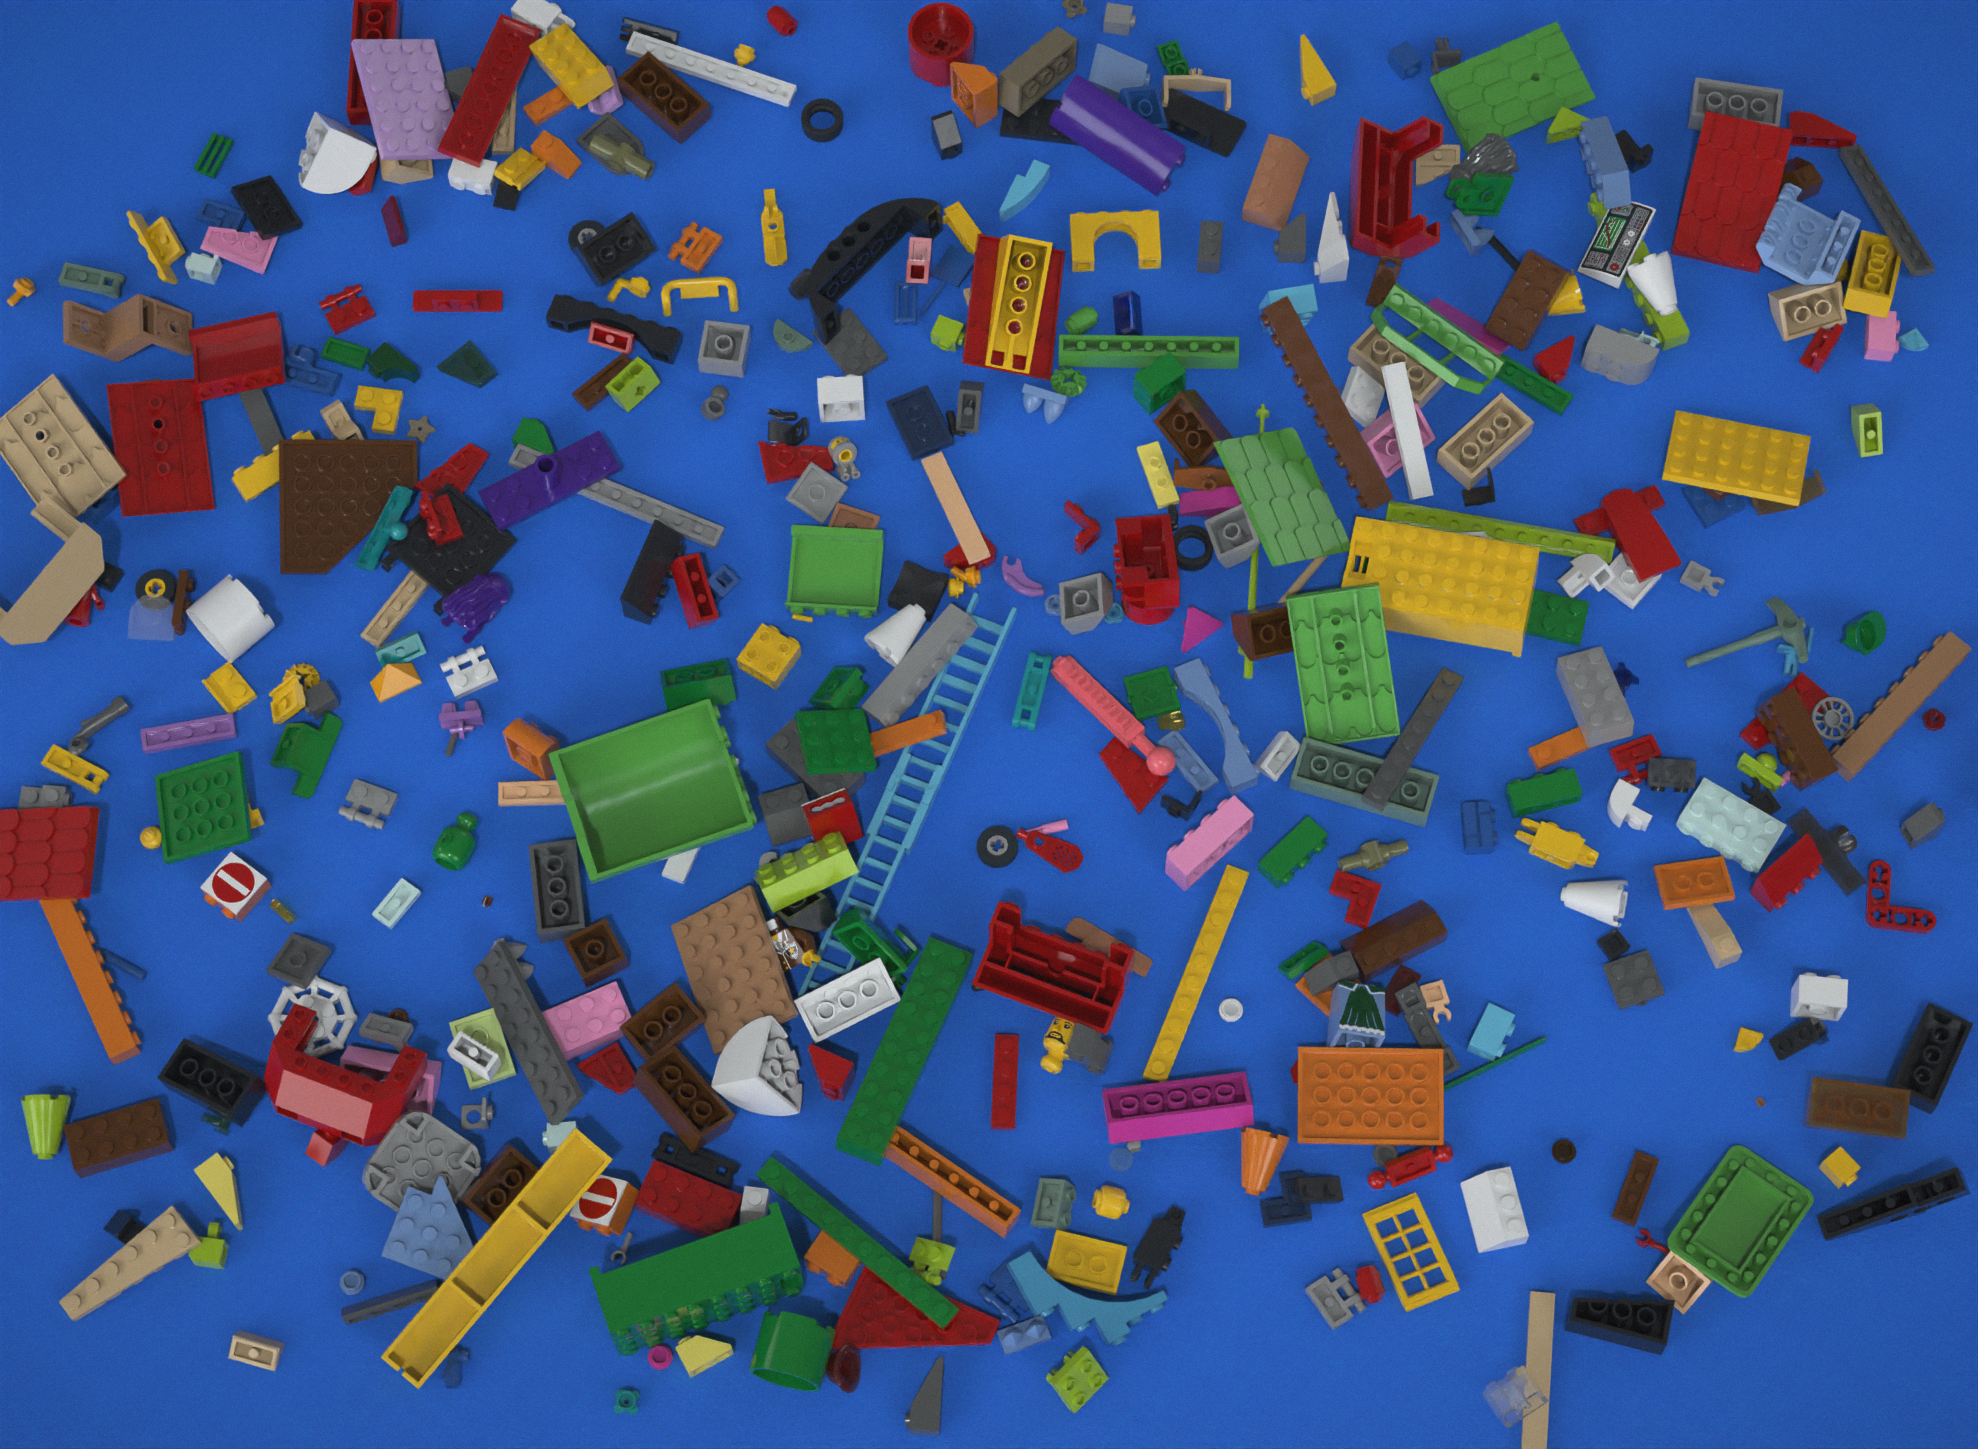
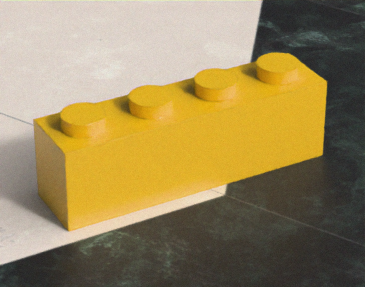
M301 430L291 437L292 439L315 440L310 430L305 433ZM279 444L272 448L273 452L267 456L262 454L252 460L253 465L248 468L242 466L233 472L234 476L231 477V481L245 503L279 484Z

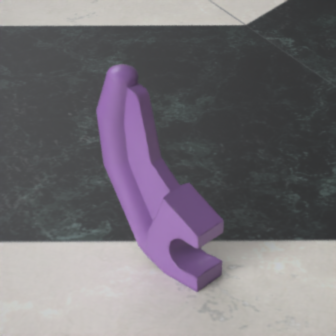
M1004 556L1002 562L1003 580L1017 593L1029 597L1044 596L1045 589H1042V585L1028 579L1024 574L1020 559L1016 558V563L1011 566L1007 564L1008 556Z

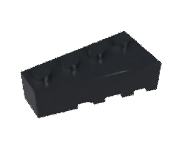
M1574 1297L1568 1310L1565 1331L1662 1355L1667 1345L1675 1300L1654 1301V1299H1644L1643 1301H1629V1299L1620 1298L1619 1300H1606V1298Z

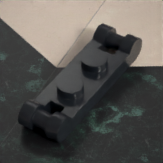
M664 1134L660 1135L657 1150L654 1149L651 1155L653 1159L709 1180L723 1188H731L733 1184L731 1180L734 1174L738 1173L739 1165L701 1149L692 1153L684 1142ZM668 1147L674 1148L671 1155L666 1153ZM719 1167L725 1169L723 1176L717 1174Z

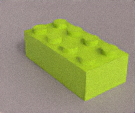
M840 831L825 835L822 840L815 843H808L794 853L784 854L773 863L763 864L754 872L760 888L774 913L859 871Z

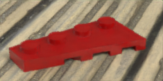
M1803 672L1782 691L1784 692L1795 687L1809 715L1817 702L1831 697ZM1819 707L1817 712L1821 713L1823 709ZM1758 717L1739 735L1755 751H1759L1771 743L1768 738V731L1759 722Z

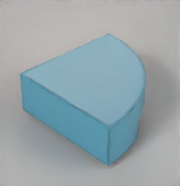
M1917 328L1897 338L1899 345L1910 351H1923L1929 346Z

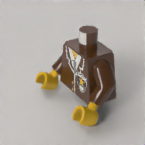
M779 917L766 922L783 972L801 963L812 968V961L820 962L821 957L816 952L814 936L802 928L793 926L784 929Z

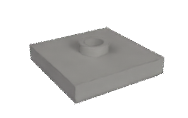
M810 462L785 500L823 525L836 507L837 502L839 503L848 490V486L813 462Z

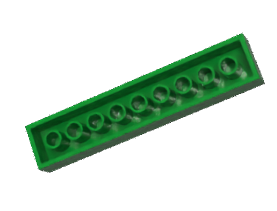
M929 937L839 1131L835 1149L881 1167L971 969L974 954Z

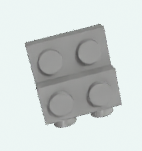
M43 785L42 788L22 786L18 810L71 807L72 794H70L66 787Z

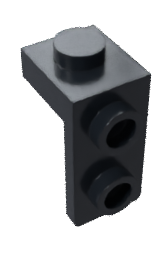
M1626 130L1615 134L1626 165L1632 174L1651 163L1654 149L1650 144L1640 148Z
M1808 1018L1771 1038L1769 1042L1778 1060L1783 1061L1812 1044L1822 1045L1828 1042L1829 1039L1826 1035L1828 1034V1029L1819 1019Z

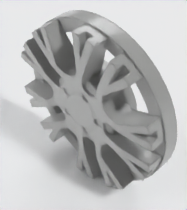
M1824 698L1817 702L1813 710H1811V719L1821 738L1830 741L1840 740L1853 728V711L1848 703L1840 698ZM1834 701L1840 703L1837 710L1833 708ZM1819 707L1823 709V714L1817 712ZM1845 708L1847 711L1841 714L1839 711ZM1849 716V724L1842 722L1843 717ZM1816 717H1822V720H1816ZM1822 723L1824 725L1823 729L1820 730L1817 724ZM1840 725L1846 729L1845 732L1839 727ZM1827 728H1830L1828 731V735H1826L1825 733ZM1833 729L1837 730L1839 736L1833 737Z

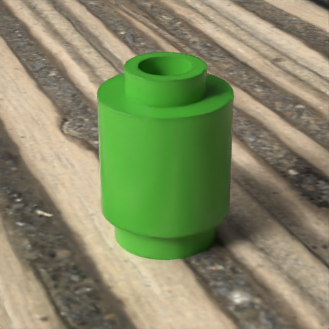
M1085 305L1067 317V321L1064 322L1065 328L1070 335H1082L1097 325L1098 314L1094 308H1089Z

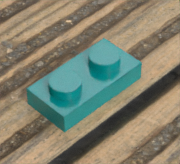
M417 631L374 650L382 669L387 664L406 663L426 654Z

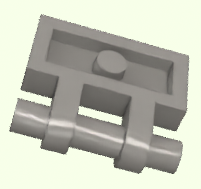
M354 779L345 798L347 803L353 805L350 808L341 806L339 815L345 816L347 820L352 822L356 820L364 823L368 828L374 829L375 827L383 830L386 822L380 820L379 817L380 815L390 817L399 796L391 791ZM361 808H364L372 812L371 814L367 815L361 813L360 810Z
M1340 1268L1332 1271V1275L1336 1279L1334 1282L1331 1283L1325 1275L1305 1288V1292L1332 1331L1353 1318L1354 1315L1349 1308L1354 1306L1359 1314L1367 1309L1360 1293H1356L1350 1284V1278L1347 1274L1344 1275ZM1342 1288L1348 1299L1343 1301L1336 1290Z

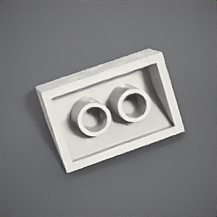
M1511 1167L1486 1171L1460 1183L1478 1253L1526 1244L1529 1234Z

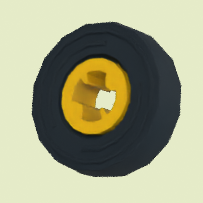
M151 570L144 573L138 579L135 593L143 607L159 611L167 608L174 602L177 585L169 573L163 570ZM159 586L158 593L154 594L155 587Z

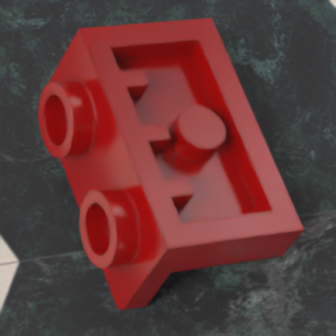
M1836 323L1832 330L1829 328L1827 330L1822 327L1819 328L1799 363L1819 373L1839 341L1844 326Z

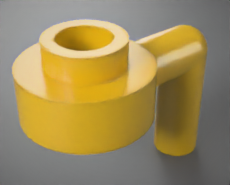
M632 277L631 280L618 278L606 299L614 303L622 288L628 289L638 297L646 298L651 288L648 285L649 282L643 277Z

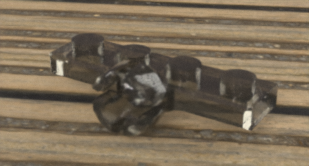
M1807 808L1788 821V826L1799 839L1807 833L1811 836L1823 859L1821 866L1847 897L1866 883V880L1847 857L1849 853L1857 848L1858 844L1853 834L1849 836L1848 832L1850 830L1847 827L1839 825L1834 830L1827 832Z

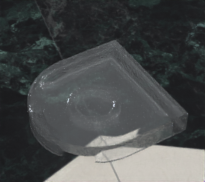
M147 594L139 598L130 609L128 639L175 642L176 631L172 626L173 604L164 596L157 594Z

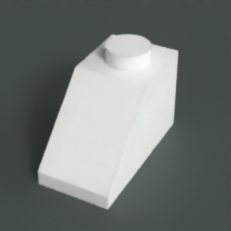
M744 1187L739 1225L767 1216L770 1202L769 1189Z

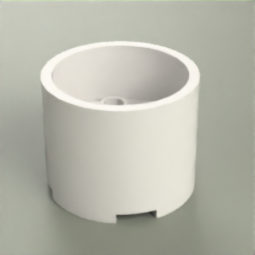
M229 574L186 609V612L196 628L214 649L232 663L271 631L275 625L268 614H263L264 610L252 593L238 579L232 581L233 577Z

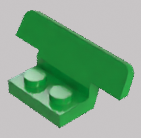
M324 713L318 730L305 723H287L270 765L276 769H292L299 773L291 792L292 795L309 799L314 794L342 726L341 719L331 713Z

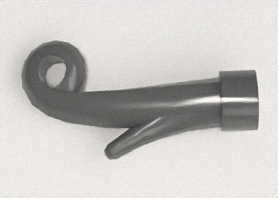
M117 696L103 711L81 721L80 725L83 728L69 742V753L73 755L83 753L88 747L86 739L117 717L123 716L130 711L126 702L120 696Z

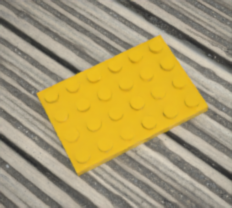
M1676 410L1662 480L1799 506L1811 436Z

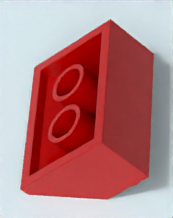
M1808 833L1805 834L1757 877L1749 894L1769 913L1775 908L1780 910L1788 902L1787 897L1792 893L1797 895L1805 887L1803 883L1808 878L1812 881L1821 873L1822 870L1819 868L1823 863V859L1811 836Z

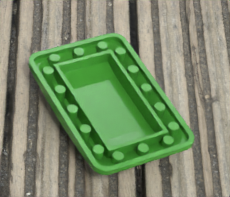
M1736 1145L1729 1149L1667 1239V1245L1674 1254L1736 1296L1746 1298L1754 1292L1811 1208L1814 1196L1803 1185L1746 1147Z

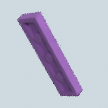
M233 713L140 730L144 754L237 738Z

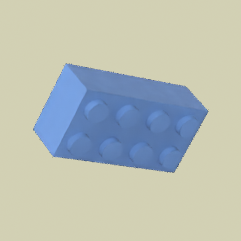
M1603 116L1582 121V131H1579V139L1584 148L1580 149L1582 161H1587L1585 162L1587 174H1592L1591 183L1593 189L1597 188L1596 196L1598 202L1603 203L1605 210L1631 204L1629 170L1608 117Z

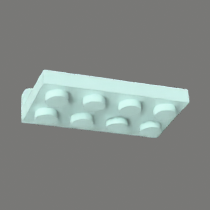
M1705 777L1676 823V826L1685 835L1697 838L1704 846L1714 848L1726 859H1732L1741 864L1745 870L1755 873L1759 872L1787 826Z

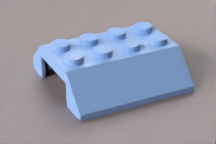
M1786 183L1783 185L1778 196L1779 202L1775 203L1764 227L1765 232L1761 233L1756 249L1764 265L1804 286L1834 283L1861 220L1841 210L1835 220H1832L1796 201L1802 189L1791 183Z

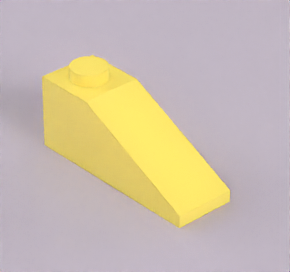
M217 1152L195 1168L194 1171L236 1228L241 1231L243 1223L236 1177L231 1171L235 1167L227 1156L221 1158Z

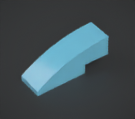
M1033 160L1025 177L1016 175L999 210L1000 221L1005 222L1012 218L1036 198L1050 177V165Z

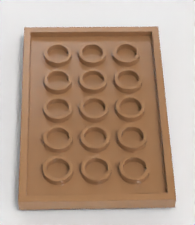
M749 885L671 925L699 1011L706 1018L704 1026L715 1055H721L729 1040L742 1027L753 1020L771 1015L781 1025L799 1016L754 887Z

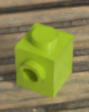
M939 315L931 331V343L944 351L951 350L956 352L958 346L964 344V324Z

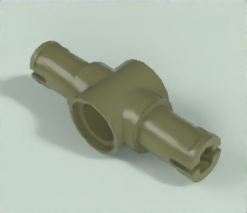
M1405 839L1390 844H1380L1379 841L1368 842L1362 845L1356 854L1339 858V869L1342 872L1359 867L1362 869L1367 868L1368 871L1378 870L1384 867L1390 858L1408 853V844Z

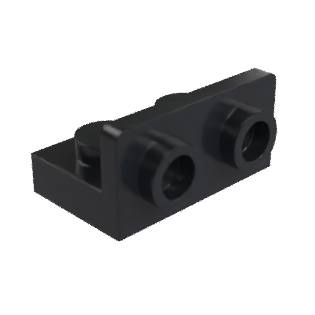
M1648 758L1645 786H1651V791L1665 792V787H1674V792L1688 793L1689 788H1695L1696 760Z

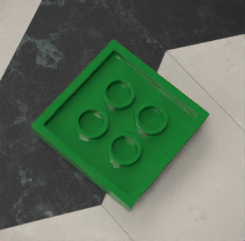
M864 709L796 711L794 718L807 775L875 772L877 765Z

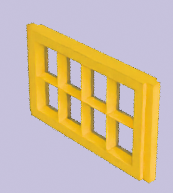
M1416 1192L1362 1214L1372 1240L1406 1312L1460 1291L1458 1282ZM1414 1209L1420 1223L1403 1229L1397 1215ZM1392 1217L1398 1232L1382 1238L1376 1223ZM1422 1228L1428 1242L1411 1248L1405 1234ZM1401 1236L1407 1251L1390 1257L1384 1243ZM1431 1247L1437 1262L1420 1268L1415 1253ZM1410 1256L1416 1270L1399 1277L1393 1262ZM1440 1267L1446 1281L1429 1287L1423 1273ZM1419 1275L1425 1290L1408 1296L1402 1282Z

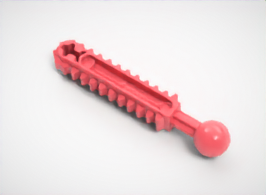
M1069 655L1066 657L1059 656L1052 662L1053 668L1050 671L1053 677L1128 749L1132 745L1136 746L1147 757L1146 764L1151 773L1157 776H1165L1171 773L1176 763L1173 752L1166 747H1156L1144 736L1145 727Z

